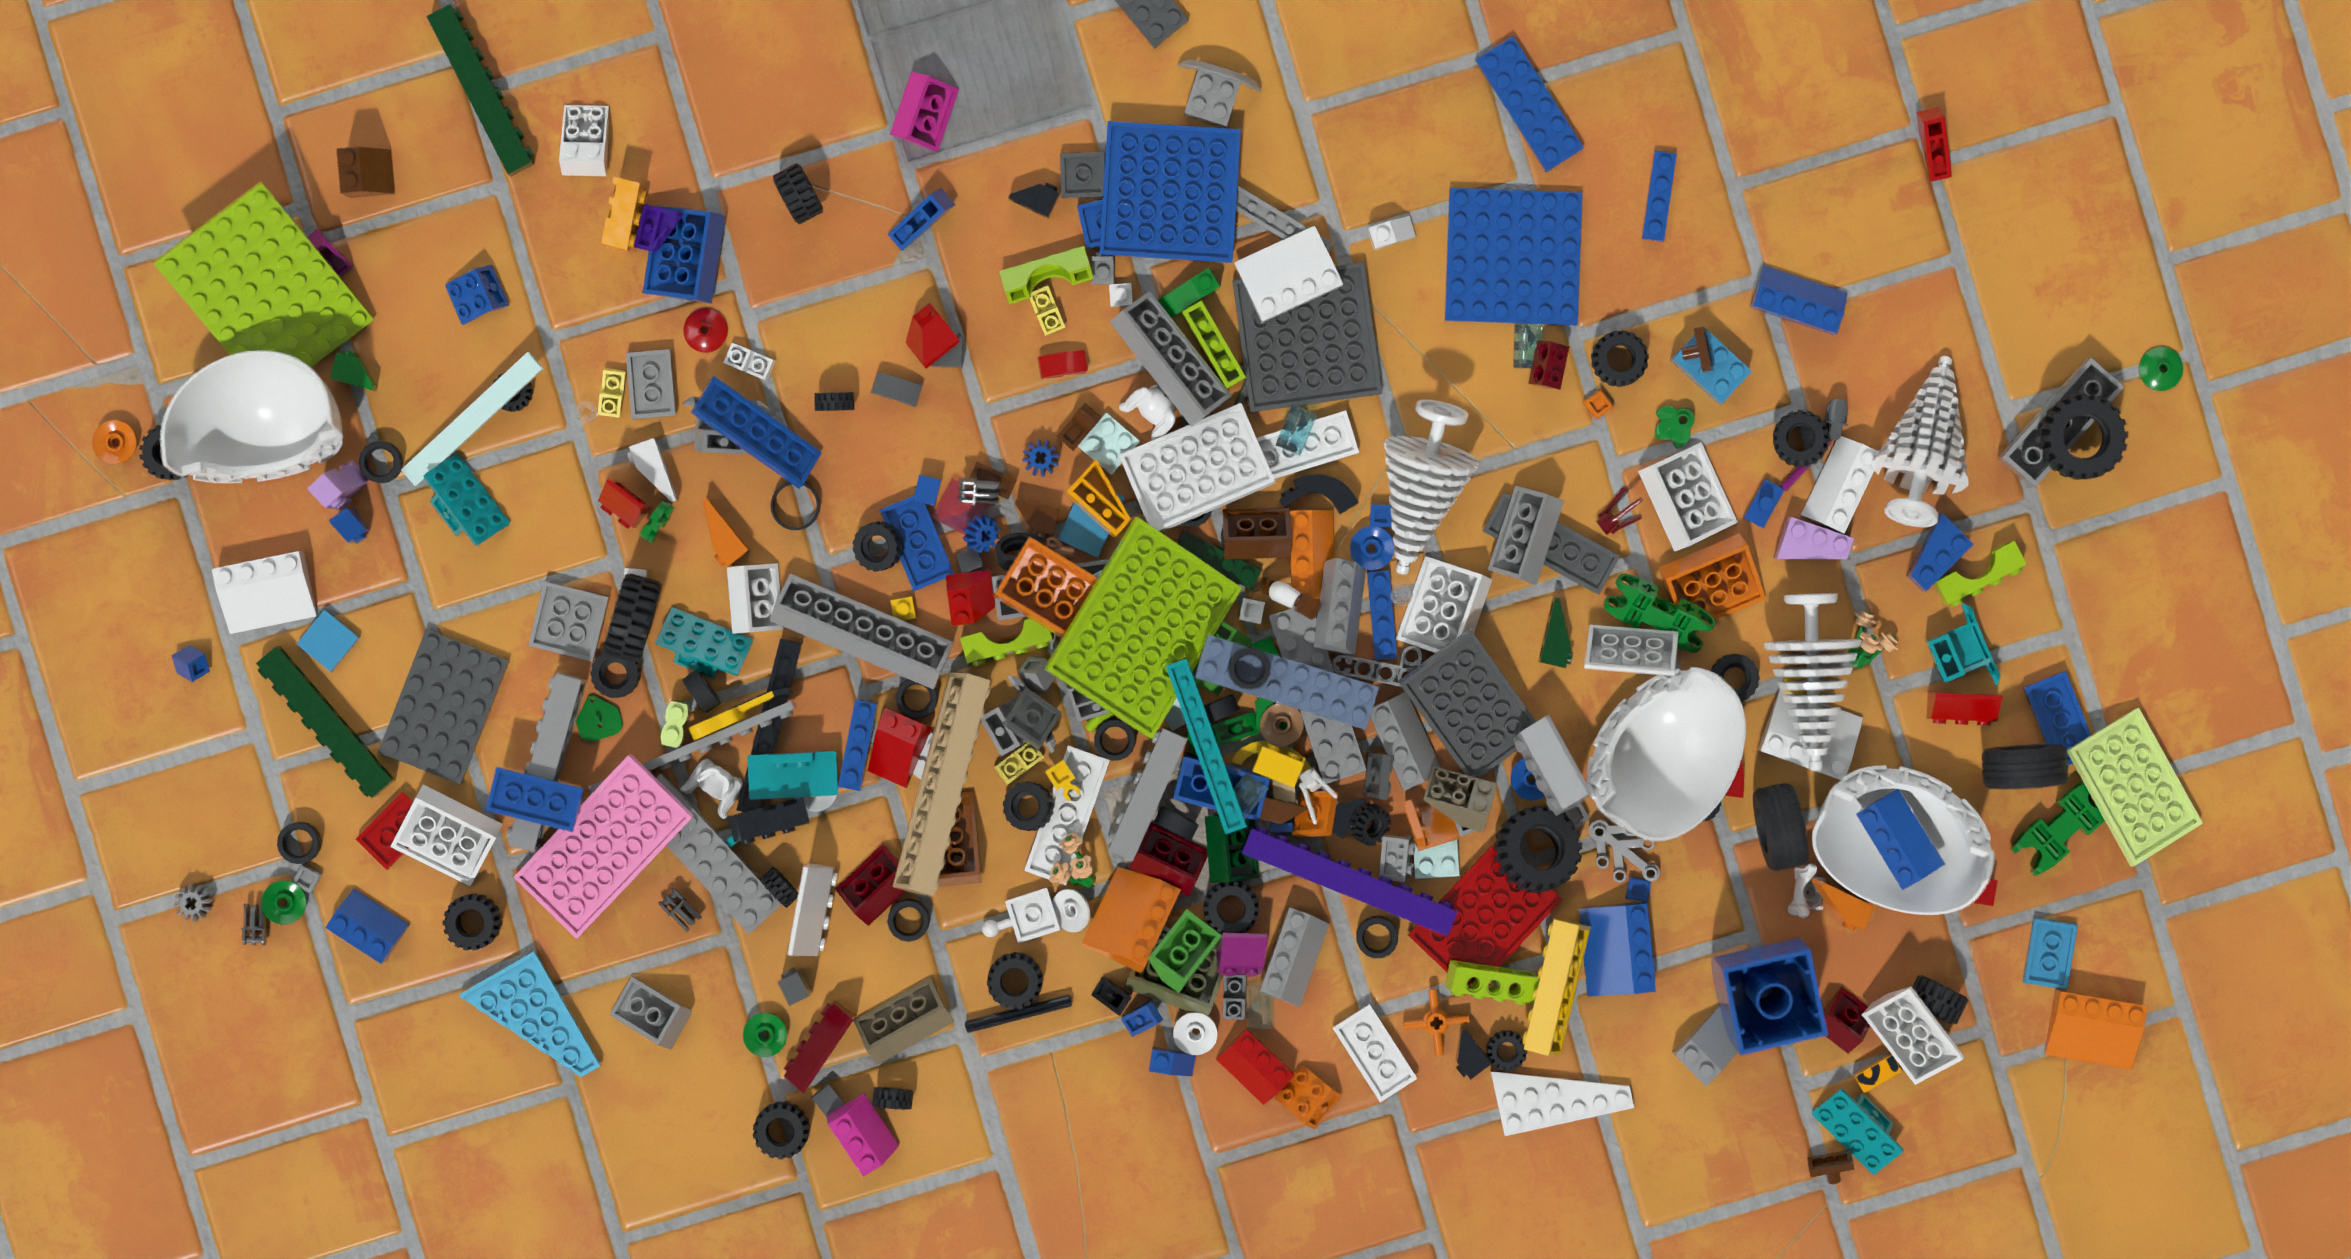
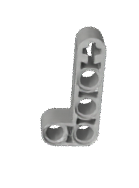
M1415 646L1405 647L1401 652L1399 666L1348 655H1338L1333 659L1332 667L1336 673L1401 686L1398 682L1401 679V675L1405 671L1411 672L1421 665L1422 653ZM1410 649L1417 652V659L1414 662H1408L1405 657L1406 652ZM1344 658L1345 663L1352 664V660H1356L1353 667L1354 674L1349 673L1351 668L1345 667L1343 671H1339V666H1336V662H1340ZM1365 662L1369 665L1370 671L1368 674H1359L1358 666L1360 663ZM1389 667L1391 669V677L1384 680L1380 677L1379 672L1381 668Z

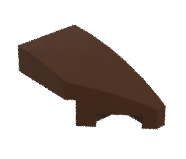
M1267 796L1264 800L1260 819L1283 824L1306 811L1307 806Z

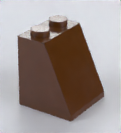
M359 146L336 148L341 194L349 198L394 194L391 150Z

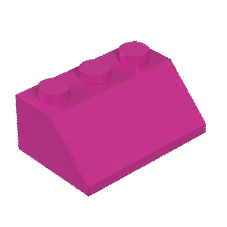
M911 72L890 135L908 143L938 152L959 89L928 75Z
M864 1092L826 1115L828 1126L863 1177L882 1166L899 1147L898 1142Z

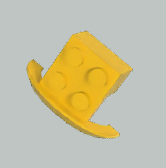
M1257 741L1242 747L1232 759V762L1242 765L1249 756L1259 752L1252 771L1293 788L1300 772L1303 774L1311 769L1307 760L1294 749L1288 746L1277 747L1267 741Z

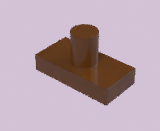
M1694 328L1697 344L1682 347L1683 359L1685 361L1700 358L1702 372L1714 371L1706 328Z
M1851 1150L1807 1157L1810 1177L1826 1175L1829 1184H1838L1841 1181L1839 1172L1854 1170Z

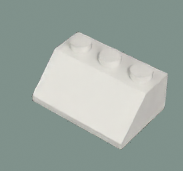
M778 563L727 567L732 634L782 630L783 626L770 621L774 605L780 595Z

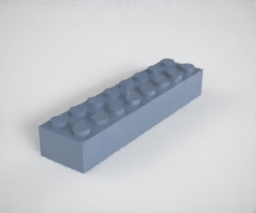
M1207 635L1194 676L1195 678L1366 730L1379 687L1264 652L1269 658L1271 665L1268 680L1259 688L1252 690L1242 689L1230 679L1228 664L1235 652L1247 646ZM1247 655L1239 659L1236 671L1242 680L1252 682L1257 680L1262 674V663L1257 657Z

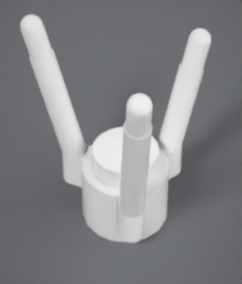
M1311 768L1300 776L1302 783L1299 784V787L1303 791L1313 824H1317L1307 790L1314 792L1321 788L1322 791H1328L1334 798H1337L1338 795L1318 775L1316 770Z

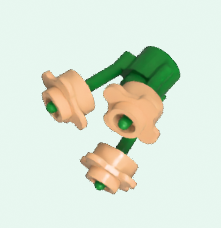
M1862 611L1861 614L1855 613L1857 616L1855 623L1861 625L1855 639L1859 640L1862 638L1860 647L1850 648L1848 651L1849 653H1857L1856 659L1849 661L1851 664L1862 669L1865 664L1869 665L1884 649L1889 653L1894 649L1898 650L1896 636H1892L1890 633L1886 635L1881 632V638L1873 633H1869V635L1863 633L1865 627L1872 629L1874 624H1878L1874 620V615L1869 611Z
M1078 833L1066 835L1059 843V846L1063 847L1065 852L1068 854L1075 853L1078 858H1074L1070 862L1073 872L1071 873L1068 863L1060 864L1056 862L1051 869V876L1049 878L1051 883L1058 882L1064 884L1069 880L1075 886L1080 884L1083 888H1089L1095 883L1096 876L1090 864L1092 861L1090 856L1082 857L1079 852L1082 848L1083 839L1078 837Z

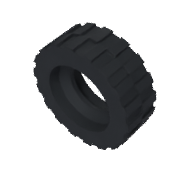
M877 521L861 527L859 532L855 534L852 548L853 553H855V559L859 561L861 566H864L867 570H873V572L892 568L900 561V557L903 556V537L900 535L899 530L894 528V525L887 522ZM874 536H881L887 541L888 551L883 557H876L869 550V541Z
M603 652L592 663V671H590L591 682L595 685L594 688L602 695L609 698L624 697L637 688L641 678V669L638 666V662L613 657ZM611 663H620L626 669V678L620 684H611L605 678V669Z
M1740 654L1725 655L1713 664L1711 672L1724 680V674L1729 668H1740L1745 674V682L1743 686L1733 690L1739 697L1740 702L1749 699L1751 695L1755 694V690L1759 686L1760 676L1758 675V668L1746 656Z
M1025 781L1015 784L1014 787L1009 789L1003 801V813L1006 816V820L1013 827L1025 831H1037L1039 828L1045 827V824L1049 823L1054 813L1053 797L1050 795V791L1044 788L1043 785ZM1028 795L1035 797L1039 805L1037 813L1032 817H1024L1019 811L1020 800Z

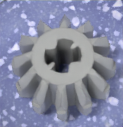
M189 884L188 889L185 887L180 889L182 894L175 895V898L180 900V902L174 903V907L180 906L181 909L177 914L185 913L184 920L186 921L190 917L193 922L198 921L199 917L204 919L206 917L204 911L210 912L212 910L207 904L213 902V899H206V896L210 893L209 890L201 893L203 890L202 885H198L195 889L194 884ZM192 899H196L195 906L191 907Z

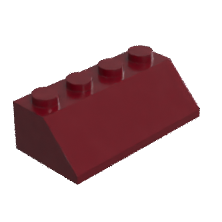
M836 1001L832 1005L827 1003L820 1013L824 1016L820 1023L815 1021L808 1031L812 1034L807 1042L802 1040L796 1049L799 1054L795 1060L790 1058L783 1068L787 1071L784 1077L802 1093L807 1090L857 1016Z

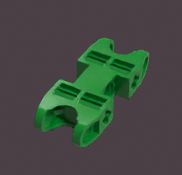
M1630 574L1619 575L1615 582L1616 586L1622 590L1625 596L1617 595L1616 597L1609 595L1603 602V606L1609 614L1634 628H1638L1641 622H1644L1659 630L1678 632L1677 649L1691 653L1699 652L1703 646L1702 640L1696 636L1694 630L1701 632L1702 630L1712 631L1716 625L1714 617L1700 606L1683 598L1675 605L1657 596L1659 586Z
M2083 781L2071 787L2055 801L2062 811L2051 821L2045 824L2042 819L2036 818L2019 834L2011 845L2010 849L2014 854L2023 848L2034 847L2036 849L2038 857L2035 861L2036 865L2031 869V873L2034 876L2040 875L2054 867L2070 853V850L2063 843L2079 829L2085 835H2090L2105 822L2098 807L2090 804L2088 800L2089 791Z

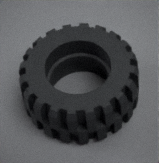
M2080 394L2056 402L2055 406L2048 409L2046 417L2042 418L2040 422L2042 428L2038 430V437L2041 438V443H2038L2039 449L2043 450L2044 455L2042 457L2044 461H2048L2050 463L2049 467L2053 471L2060 472L2061 476L2070 477L2075 480L2097 478L2103 476L2106 472L2112 471L2115 468L2114 465L2122 460V452L2126 451L2128 444H2125V438H2129L2128 431L2124 429V425L2127 424L2125 418L2121 419L2119 415L2121 413L2117 407H2112V403L2107 399L2103 400L2097 395ZM2078 416L2092 418L2099 425L2102 433V442L2098 452L2088 458L2073 456L2064 443L2066 425L2070 420Z
M631 573L625 574L603 651L607 655L631 662H639L641 660L662 587L659 581Z
M1542 806L1528 807L1510 816L1501 825L1502 829L1497 832L1496 838L1498 840L1494 843L1493 850L1497 851V855L1494 856L1495 863H1500L1501 868L1498 870L1501 875L1506 874V881L1509 884L1515 883L1516 888L1521 891L1526 889L1529 893L1539 891L1542 893L1557 888L1571 879L1570 876L1575 874L1578 869L1576 865L1581 862L1582 855L1579 854V851L1582 850V842L1578 843L1577 840L1580 834L1578 830L1574 832L1572 828L1574 823L1571 819L1566 821L1564 813L1556 816L1549 807L1542 808ZM1537 829L1543 831L1554 843L1555 859L1553 864L1547 869L1538 870L1531 867L1521 855V838L1529 830Z

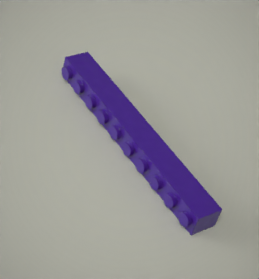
M1263 827L1250 828L1241 850L1242 854L1445 936L1449 935L1458 912L1453 909V904L1444 900L1441 903L1432 901L1433 896L1421 892L1420 895L1412 893L1413 888L1404 884H1400V887L1391 884L1393 880L1380 875L1379 879L1371 876V871L1362 867L1359 870L1350 868L1351 863L1339 859L1338 862L1330 859L1331 855L1322 851H1318V854L1309 851V846L1298 842L1297 846L1289 843V838L1277 834V837H1273L1268 834L1269 830Z

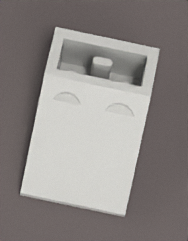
M564 105L559 155L562 175H607L609 106Z

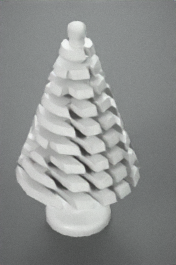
M1941 356L1939 358V367L1931 370L1929 378L1922 384L1924 389H1920L1917 392L1915 399L1909 404L1908 410L1902 415L1901 421L1895 426L1894 432L1889 435L1887 442L1880 449V453L1873 460V469H1875L1874 471L1877 475H1879L1882 467L1887 468L1884 480L1891 484H1894L1899 472L1904 474L1899 487L1910 490L1908 498H1898L1889 501L1885 506V514L1890 519L1908 526L1930 527L1938 522V512L1935 508L1921 501L1923 493L1927 491L1932 480L1937 481L1932 494H1945L1949 484L1954 485L1952 494L1960 492L1968 486L1965 450L1961 449L1964 446V440L1961 434V422L1959 421L1958 398L1953 397L1957 394L1956 385L1953 383L1955 376L1954 372L1950 370L1952 359L1948 356Z
M1420 400L1416 404L1417 413L1433 421L1428 440L1411 436V438L1392 436L1384 441L1386 464L1389 465L1387 475L1389 479L1388 489L1391 492L1389 496V502L1392 506L1391 518L1394 520L1391 523L1392 530L1396 533L1393 536L1394 545L1398 547V549H1394V556L1399 560L1396 572L1402 575L1408 574L1410 562L1412 563L1419 557L1417 552L1422 551L1427 544L1425 540L1428 541L1433 536L1434 532L1430 530H1435L1442 523L1440 522L1441 519L1446 517L1449 507H1452L1457 500L1456 496L1461 494L1464 485L1469 482L1471 475L1479 466L1478 460L1471 454L1441 442L1446 424H1465L1469 415L1462 408L1441 401Z
M1838 594L1784 595V602L1786 604H1802L1804 606L1805 640L1763 643L1766 650H1806V653L1770 655L1768 658L1770 663H1807V667H1784L1773 669L1775 676L1807 677V680L1781 681L1777 683L1779 688L1783 690H1807V693L1782 696L1786 703H1808V707L1787 709L1790 716H1809V720L1792 722L1794 729H1809V734L1797 736L1800 742H1810V747L1802 748L1804 755H1810L1809 769L1811 771H1820L1822 769L1821 755H1827L1828 747H1820V742H1829L1833 735L1820 734V729L1835 728L1837 722L1835 720H1820V716L1838 715L1841 708L1833 706L1820 707V703L1843 701L1845 696L1844 693H1820V689L1845 688L1849 680L1840 679L1824 680L1819 679V676L1851 674L1853 668L1851 666H1819V663L1854 661L1857 653H1819V650L1860 647L1862 641L1860 639H1819L1818 605L1835 603L1838 600Z

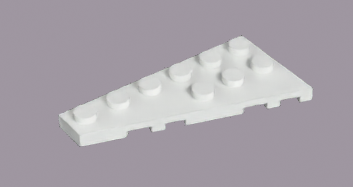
M1490 1071L1504 1136L1634 1108L1629 1085Z

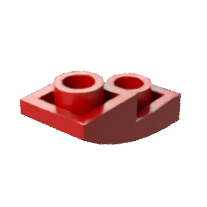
M1085 350L1060 352L1037 357L1041 379L1059 378L1064 375L1088 372Z

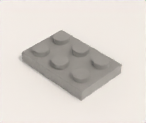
M671 350L626 353L631 419L676 416Z

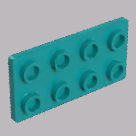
M459 454L453 455L424 474L423 478L435 492L430 503L455 536L465 532L472 543L478 546L510 524L509 520Z
M674 607L670 609L656 639V645L675 652L673 663L693 671L698 670L701 674L715 679L718 669L738 676L753 644L752 638L739 633L732 634V630Z
M836 751L749 755L747 757L749 798L751 800L838 795Z
M1841 1088L1812 1112V1115L1847 1150H1851L1852 1155L1873 1175L1904 1151L1889 1135L1894 1123L1864 1093L1854 1100Z

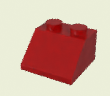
M990 570L946 575V589L952 626L974 624L995 608Z

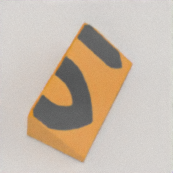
M1890 1052L1852 1075L1862 1092L1866 1093L1902 1071L1897 1060Z

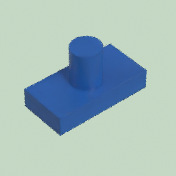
M1764 479L1743 518L1763 529L1781 498L1784 489Z

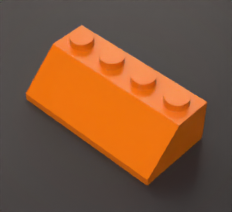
M1333 510L1289 511L1291 527V586L1301 593L1300 597L1305 593L1315 599H1320L1324 562L1334 559Z

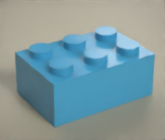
M1706 329L1714 371L1702 372L1700 358L1684 361L1682 348L1670 361L1712 400L1721 405L1752 371ZM1695 334L1683 347L1697 344Z

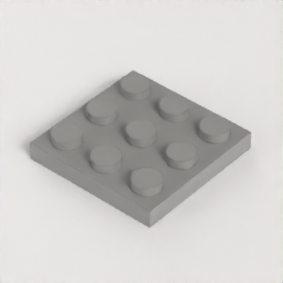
M544 581L528 646L594 662L610 597Z

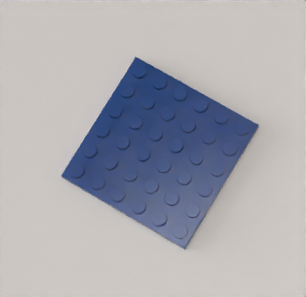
M1108 121L1100 255L1233 263L1241 129Z
M1449 188L1444 321L1577 326L1582 193Z

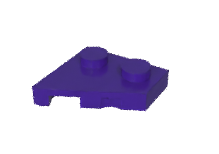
M644 204L634 247L657 253L682 218L683 213Z

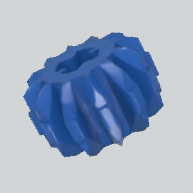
M1038 439L1036 441L1037 448L1030 442L1028 445L1032 451H1023L1024 454L1030 455V458H1023L1022 462H1031L1025 468L1027 471L1033 466L1035 467L1032 473L1033 476H1036L1038 469H1040L1041 476L1045 477L1044 469L1047 468L1048 472L1052 474L1053 470L1049 466L1051 464L1058 467L1059 464L1052 461V459L1059 458L1060 455H1051L1056 450V446H1052L1048 450L1049 441L1046 440L1044 447H1041V441ZM1041 452L1042 455L1044 452L1047 455L1044 464H1041V462L1037 464L1035 462L1037 453Z
M981 515V517L973 516V522L967 521L968 528H963V532L967 534L962 538L967 542V547L974 549L978 553H981L982 550L989 552L990 546H996L995 539H1000L999 535L996 534L1001 530L996 525L997 522L986 515Z

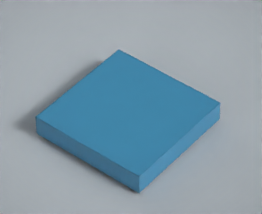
M324 610L296 644L332 672L360 637L331 613Z

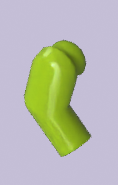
M1109 712L1090 718L1085 724V728L1093 732L1101 723L1112 719L1114 715Z

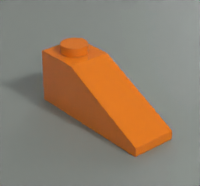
M706 498L703 504L713 550L717 553L714 557L721 566L725 564L727 567H730L750 550L713 503Z
M1812 878V884L1834 916L1844 921L1842 926L1853 931L1856 927L1864 931L1875 907L1820 880Z

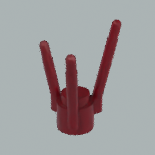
M1623 487L1605 510L1598 515L1600 519L1596 521L1597 524L1608 535L1610 532L1614 534L1618 530L1635 523L1642 518L1640 515L1617 525L1619 523L1618 519L1641 503L1643 498H1638L1615 516L1612 512L1608 514L1626 491V487Z

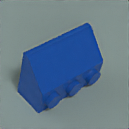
M353 889L338 907L325 928L382 964L387 961L408 929L409 924L356 889Z

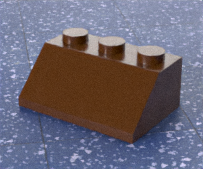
M1289 508L1223 509L1224 559L1291 558Z

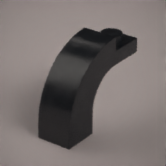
M1322 474L1306 475L1294 480L1293 483L1297 489L1293 490L1291 487L1281 493L1282 498L1279 500L1284 508L1306 494L1318 493L1324 495L1332 502L1339 515L1359 503L1353 492L1343 482Z

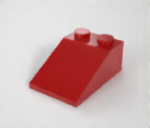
M608 479L605 482L598 499L602 504L600 508L609 515L612 513L619 517L618 522L627 529L630 526L636 528L652 508L620 482L613 479Z
M885 708L876 729L867 771L907 788L932 727L897 711Z

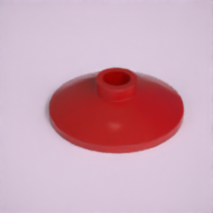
M704 308L696 310L688 316L684 324L683 333L686 342L691 348L698 352L709 353L716 351L724 344L728 334V327L720 313ZM703 326H707L709 328L707 334L701 333V328Z

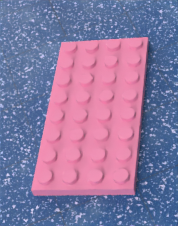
M629 754L580 806L574 832L558 829L514 878L577 939L683 829L694 815L632 754Z

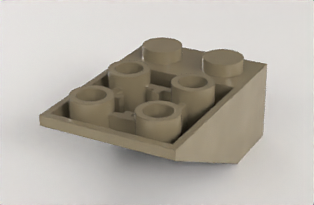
M1433 766L1423 800L1462 827L1484 832L1497 783Z

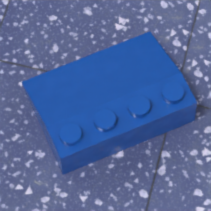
M656 206L683 213V216L657 253L649 251L642 293L712 304L725 216L707 211Z
M1636 902L1579 908L1580 924L1591 926L1584 955L1587 996L1656 992L1647 903Z

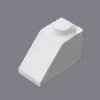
M1410 216L1387 221L1367 229L1374 251L1416 238Z

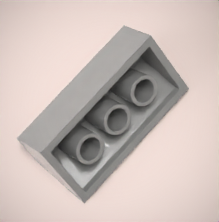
M1515 486L1488 570L1537 585L1564 501L1548 494Z
M1340 558L1324 562L1320 593L1321 608L1317 616L1313 648L1355 656L1366 572L1357 562Z
M1403 692L1373 706L1370 715L1371 722L1386 755H1391L1393 770L1402 790L1405 791L1427 781L1430 778L1433 766L1439 768L1441 766L1406 692Z
M1549 715L1522 730L1514 738L1517 751L1522 753L1527 769L1533 773L1538 789L1544 793L1549 809L1556 816L1578 806L1592 793Z
M1289 907L1258 993L1300 1007L1329 924L1310 914Z

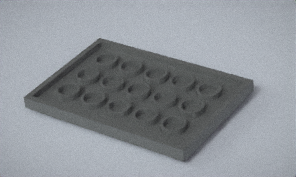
M1470 628L1398 681L1465 775L1480 778L1517 751L1514 738L1519 732L1536 722Z
M426 629L378 753L461 785L508 667L509 660Z

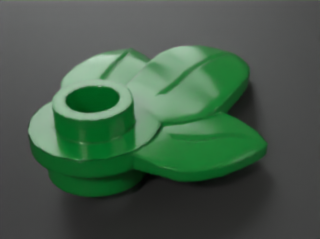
M1672 406L1660 408L1656 411V414L1662 421L1656 427L1655 437L1662 440L1672 439L1676 449L1683 447L1691 436L1690 428L1695 422L1693 412L1687 408L1677 410ZM1686 416L1687 422L1681 423L1679 418Z

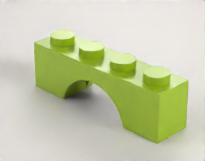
M1084 246L999 271L1009 304L1029 299L1034 287L1047 278H1063L1072 285L1094 279Z
M2009 541L1991 551L1990 566L1982 576L1976 579H1967L1954 571L1940 577L1933 585L1943 604H1951L1954 607L1964 602L1963 597L1969 594L1973 597L1983 592L1982 587L1988 584L1992 587L2003 581L2002 577L2010 574V576H2014L2022 572L2021 567L2027 564L2016 542Z
M1027 619L1024 620L1021 634L1010 643H995L989 640L983 632L961 637L960 639L967 663L972 662V665L976 666L986 663L985 658L993 657L994 661L1006 658L1007 652L1015 651L1016 655L1028 652L1027 647L1036 645L1037 649L1050 646L1049 641L1053 640L1051 631L1033 620Z

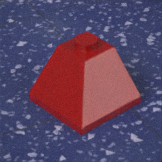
M928 303L912 316L905 343L925 369H927L961 341L931 303Z

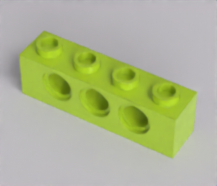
M1202 300L1182 311L1183 316L1226 389L1246 379Z
M1450 960L1445 986L1451 991V994L1456 996L1470 994L1477 999L1491 997L1498 1002L1513 1000L1516 1004L1526 1005V1002H1535L1533 1000V993L1538 988L1540 979L1531 971ZM1475 977L1474 982L1467 985L1468 980ZM1496 980L1494 986L1488 988L1489 983ZM1516 983V987L1509 991L1510 985Z

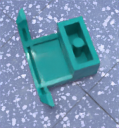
M1963 603L1961 607L1967 624L1926 640V644L1944 683L1985 665L1994 684L1998 685L2001 674L1986 645L1972 607Z

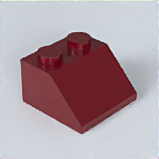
M1843 987L1836 992L1823 1009L1828 1035L1825 1037L1849 1054L1864 1040L1870 1025L1862 1016L1868 1006Z

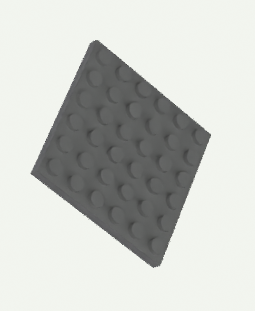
M1364 262L1335 266L1343 283L1342 287L1261 323L1242 279L1232 280L1250 412L1382 394Z

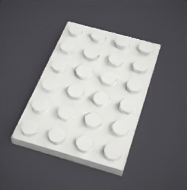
M1241 403L1206 417L1192 427L1190 425L1119 455L1147 523L1159 532H1163L1275 484L1273 475Z

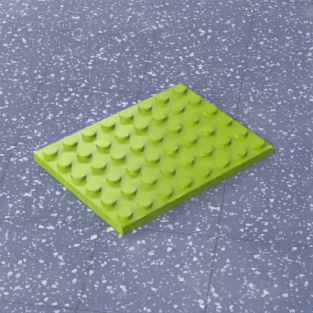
M262 181L153 262L230 355L250 351H271L291 356L311 368L374 321L372 315Z
M1135 517L1044 669L1146 737L1153 739L1177 699L1166 666L1188 659L1193 672L1200 660L1207 635H1215L1242 587L1139 517Z

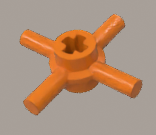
M1428 989L1430 1010L1424 1015L1423 1019L1403 1021V1030L1424 1028L1429 1034L1433 1035L1435 1056L1444 1055L1442 1034L1447 1031L1449 1025L1470 1023L1469 1014L1447 1016L1444 1011L1439 1009L1437 989ZM1434 1017L1442 1020V1023H1438L1437 1028H1434L1433 1024L1430 1025V1022L1434 1021Z

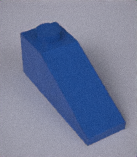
M940 188L925 198L888 235L899 249L903 251L955 206V203Z

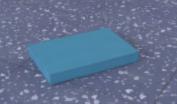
M1116 493L1123 504L1125 497ZM1074 503L1058 539L1098 558L1109 534Z
M2033 917L2023 983L2067 990L2078 928L2077 924Z

